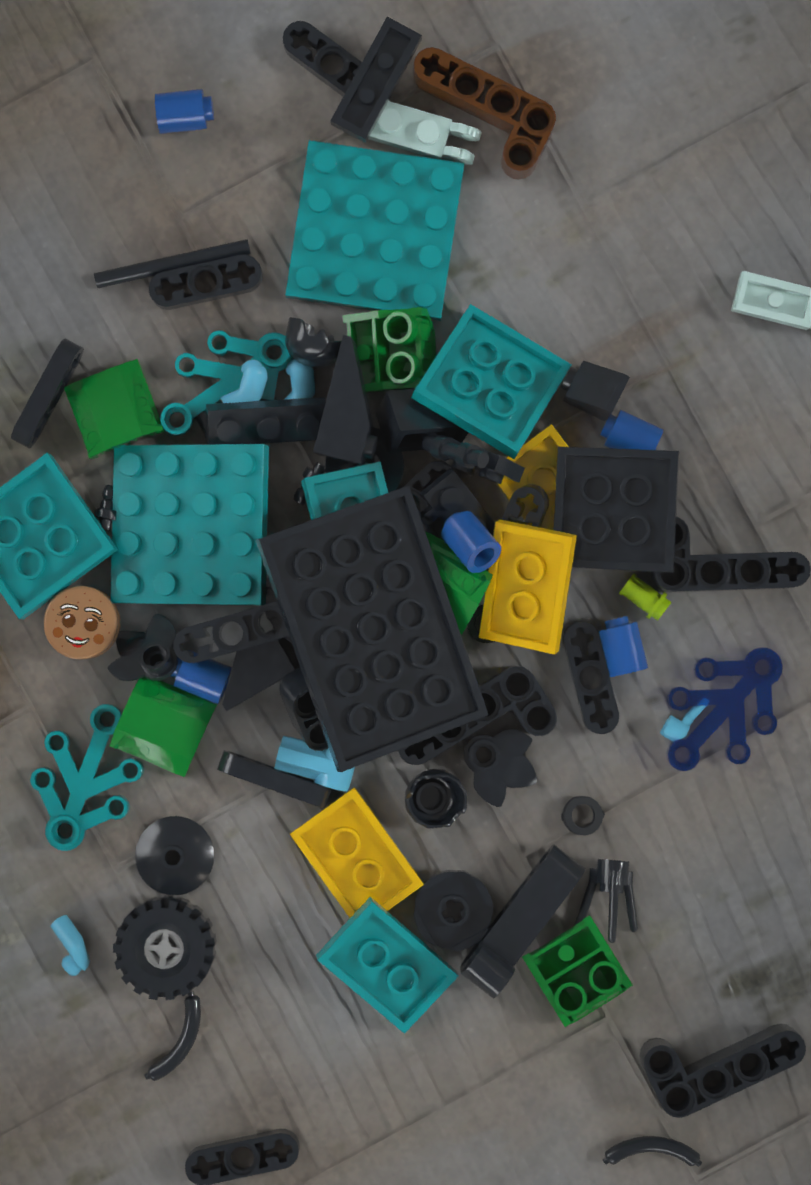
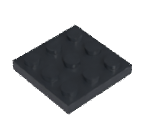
M558 447L554 531L577 535L572 568L674 573L679 451Z

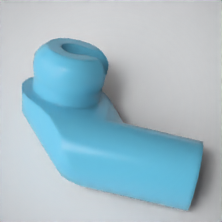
M292 359L286 367V373L290 375L292 391L285 399L313 398L316 391L313 368Z
M257 360L246 361L241 368L243 376L240 388L220 397L222 402L259 401L262 398L268 379L265 367Z
M63 915L57 918L50 927L69 953L68 956L62 959V967L70 976H76L81 970L86 971L90 958L82 935L69 917Z

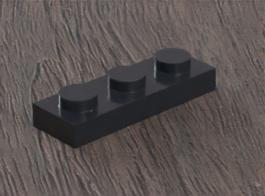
M386 17L330 120L331 125L366 143L422 40V35Z
M325 397L206 404L208 445L266 444L316 440L326 404Z

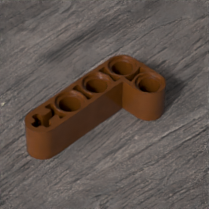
M430 47L420 51L414 61V81L416 85L424 92L509 133L510 135L504 145L501 158L502 169L506 175L513 179H525L530 176L552 136L556 122V114L553 107L547 102L443 50ZM432 64L438 66V72H433L431 76L425 75V68L429 69ZM449 72H453L449 80V86L447 87L444 85L445 78L448 79ZM468 80L476 85L477 90L471 95H463L458 92L456 85L461 81ZM497 98H506L511 102L512 109L506 113H500L493 109L491 103ZM532 115H539L545 118L548 126L543 130H533L528 126L527 119ZM515 150H523L529 155L530 161L524 166H518L511 162L509 154Z

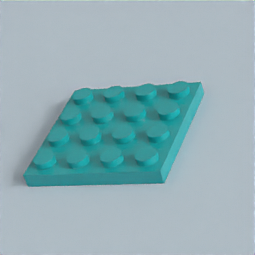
M309 140L285 293L286 298L371 311L422 307L428 310L432 320L441 321L464 163Z
M121 445L120 448H114L113 510H116V521L112 520V542L118 550L111 557L112 603L266 604V569L256 539L267 536L268 445Z

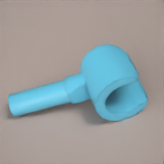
M703 696L684 715L682 720L670 715L663 725L660 734L671 741H678L684 738L693 720L710 704L709 700Z

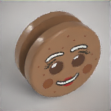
M74 586L59 592L48 604L44 615V631L47 640L57 652L72 659H92L106 653L116 642L121 628L120 613L116 604L112 603L111 598L103 591L87 586Z

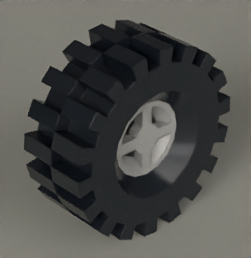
M165 895L163 898L154 897L148 899L146 902L135 907L118 927L115 935L117 939L113 944V953H116L117 956L114 963L116 969H121L123 973L121 979L126 985L130 982L135 987L133 991L141 995L144 992L149 994L148 999L158 1000L159 997H166V1001L174 1000L176 996L181 994L185 996L193 988L198 987L211 969L216 955V933L213 934L211 929L213 925L209 918L206 919L203 916V910L198 905L196 907L190 905V900L185 898L180 900L174 899L173 896Z

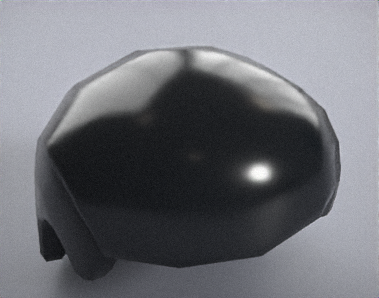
M290 317L288 320L285 337L286 348L295 360L309 367L329 366L337 361L342 341H335L333 335L327 337L323 329L315 334L314 327L305 323L302 319Z
M429 769L419 773L409 783L405 791L404 800L407 812L415 823L428 829L450 827L467 810V791L458 777L443 769Z

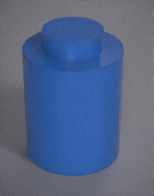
M203 89L155 94V110L160 134L207 129V121L214 120L212 97H204Z
M620 410L617 416L611 414L607 418L600 435L606 438L603 446L608 448L656 450L664 429Z
M472 512L454 513L445 521L441 537L470 572L479 573L485 571L497 561L501 554V545Z
M628 616L604 621L606 629L600 630L599 635L609 676L615 677L647 669L648 664L638 623H629Z
M178 658L177 668L170 676L176 678L174 687L219 704L227 688L232 667L213 659L187 663Z

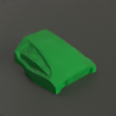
M426 308L377 310L342 315L343 323L347 325V336H351L356 342L367 394L393 389H414L418 386L437 356L435 329Z
M138 359L109 368L64 387L82 434L88 457L91 460L98 458V454L103 455L105 454L104 452L111 451L115 447L120 448L121 445L128 442H136L138 438L165 432Z
M425 531L460 634L462 635L479 606L493 574L486 570L479 573L470 572L444 540Z
M145 677L140 678L115 728L110 746L172 773L186 777L191 761L216 710L217 704L176 688L174 685L162 680L152 681Z
M590 915L572 928L522 957L565 1028L633 986Z

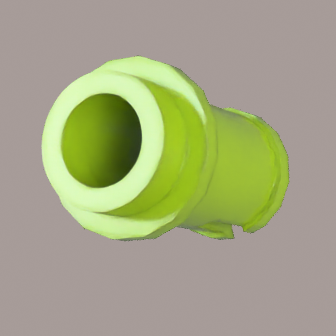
M635 573L619 592L621 596L623 595L648 614L646 618L650 619V617H653L657 621L672 603L666 598L667 593L664 592L661 595L638 578Z

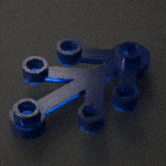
M756 648L750 651L744 660L715 661L711 658H701L696 661L693 671L695 676L701 681H712L717 676H743L732 689L688 690L684 687H674L668 692L667 702L675 710L682 711L689 706L716 705L686 739L674 740L668 746L666 757L668 763L673 768L680 771L693 769L700 759L699 748L727 718L729 719V743L725 748V756L734 764L745 763L749 759L751 751L746 744L744 699L754 688L756 692L757 713L751 721L753 730L761 735H769L776 730L777 719L773 715L772 684L781 677L783 664L775 651L769 648ZM759 660H765L768 663L769 668L764 675L758 674L755 670V665ZM704 662H709L713 667V672L709 677H703L700 674L699 668ZM677 691H682L686 695V702L682 706H677L673 703L672 698ZM766 715L771 720V726L769 729L762 731L758 727V720L761 716ZM735 745H741L744 748V756L738 760L731 756V749ZM679 747H685L689 752L687 760L679 762L675 758V751Z

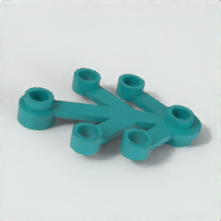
M218 330L212 332L207 340L208 348L214 355L222 356L229 351L253 357L250 360H257L265 367L268 379L262 398L259 401L274 400L278 374L286 369L288 363L293 359L286 348V336L280 333H268L258 341L231 337L226 332ZM217 336H222L227 340V345L222 350H217L212 346V341ZM272 346H277L282 351L281 357L277 360H271L267 356V350ZM191 353L179 355L175 361V369L180 376L191 378L199 375L221 380L185 405L180 403L167 405L160 417L165 431L174 436L186 434L192 427L193 418L206 410V404H215L221 400L220 397L239 389L243 376L241 371L242 365L235 366L197 359ZM187 358L193 360L195 366L192 371L183 372L180 369L182 360ZM180 413L185 417V422L181 427H173L170 424V418L173 414Z
M102 704L92 711L90 724L94 733L79 771L68 749L70 738L64 731H52L44 740L45 748L49 753L53 754L70 792L66 807L64 808L53 787L56 783V775L53 770L47 767L36 769L31 774L30 783L35 790L39 791L50 816L45 828L46 838L50 845L58 850L68 851L76 848L82 843L87 829L109 819H121L129 812V801L122 795H114L105 802V806L80 815L86 799L123 782H135L142 777L144 772L143 765L138 759L129 758L121 762L118 768L94 778L110 735L114 734L122 715V711L116 705ZM105 712H111L115 717V723L111 727L104 726L101 721V717ZM54 735H59L64 740V746L60 750H56L51 746V738ZM127 763H133L138 768V773L134 778H130L124 773V767ZM40 772L47 773L50 778V782L46 787H42L37 783V775ZM113 800H119L124 805V810L119 815L114 814L110 809V804ZM62 823H68L72 826L73 833L71 837L66 838L60 834L59 828Z

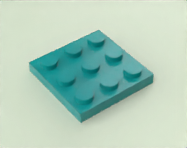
M470 304L419 382L411 398L512 459H515L572 364Z
M49 453L44 454L0 487V593L18 619L24 620L54 598L59 592L66 589L118 550L52 454Z

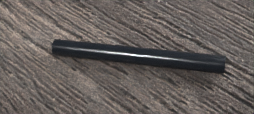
M248 239L97 272L94 273L97 288H103L152 277L168 270L242 254L251 255Z

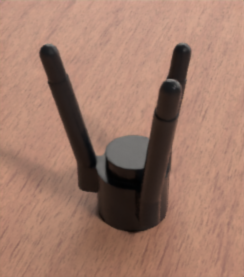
M598 859L597 868H590L589 882L575 925L587 917L597 883H600L599 891L609 892L608 941L614 943L616 941L618 893H623V889L630 930L632 932L638 930L633 893V872L629 871V861Z

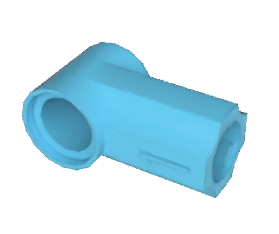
M283 736L274 769L314 779L316 784L348 792L355 767L344 772H337L329 748L323 751H314L308 747L304 740Z

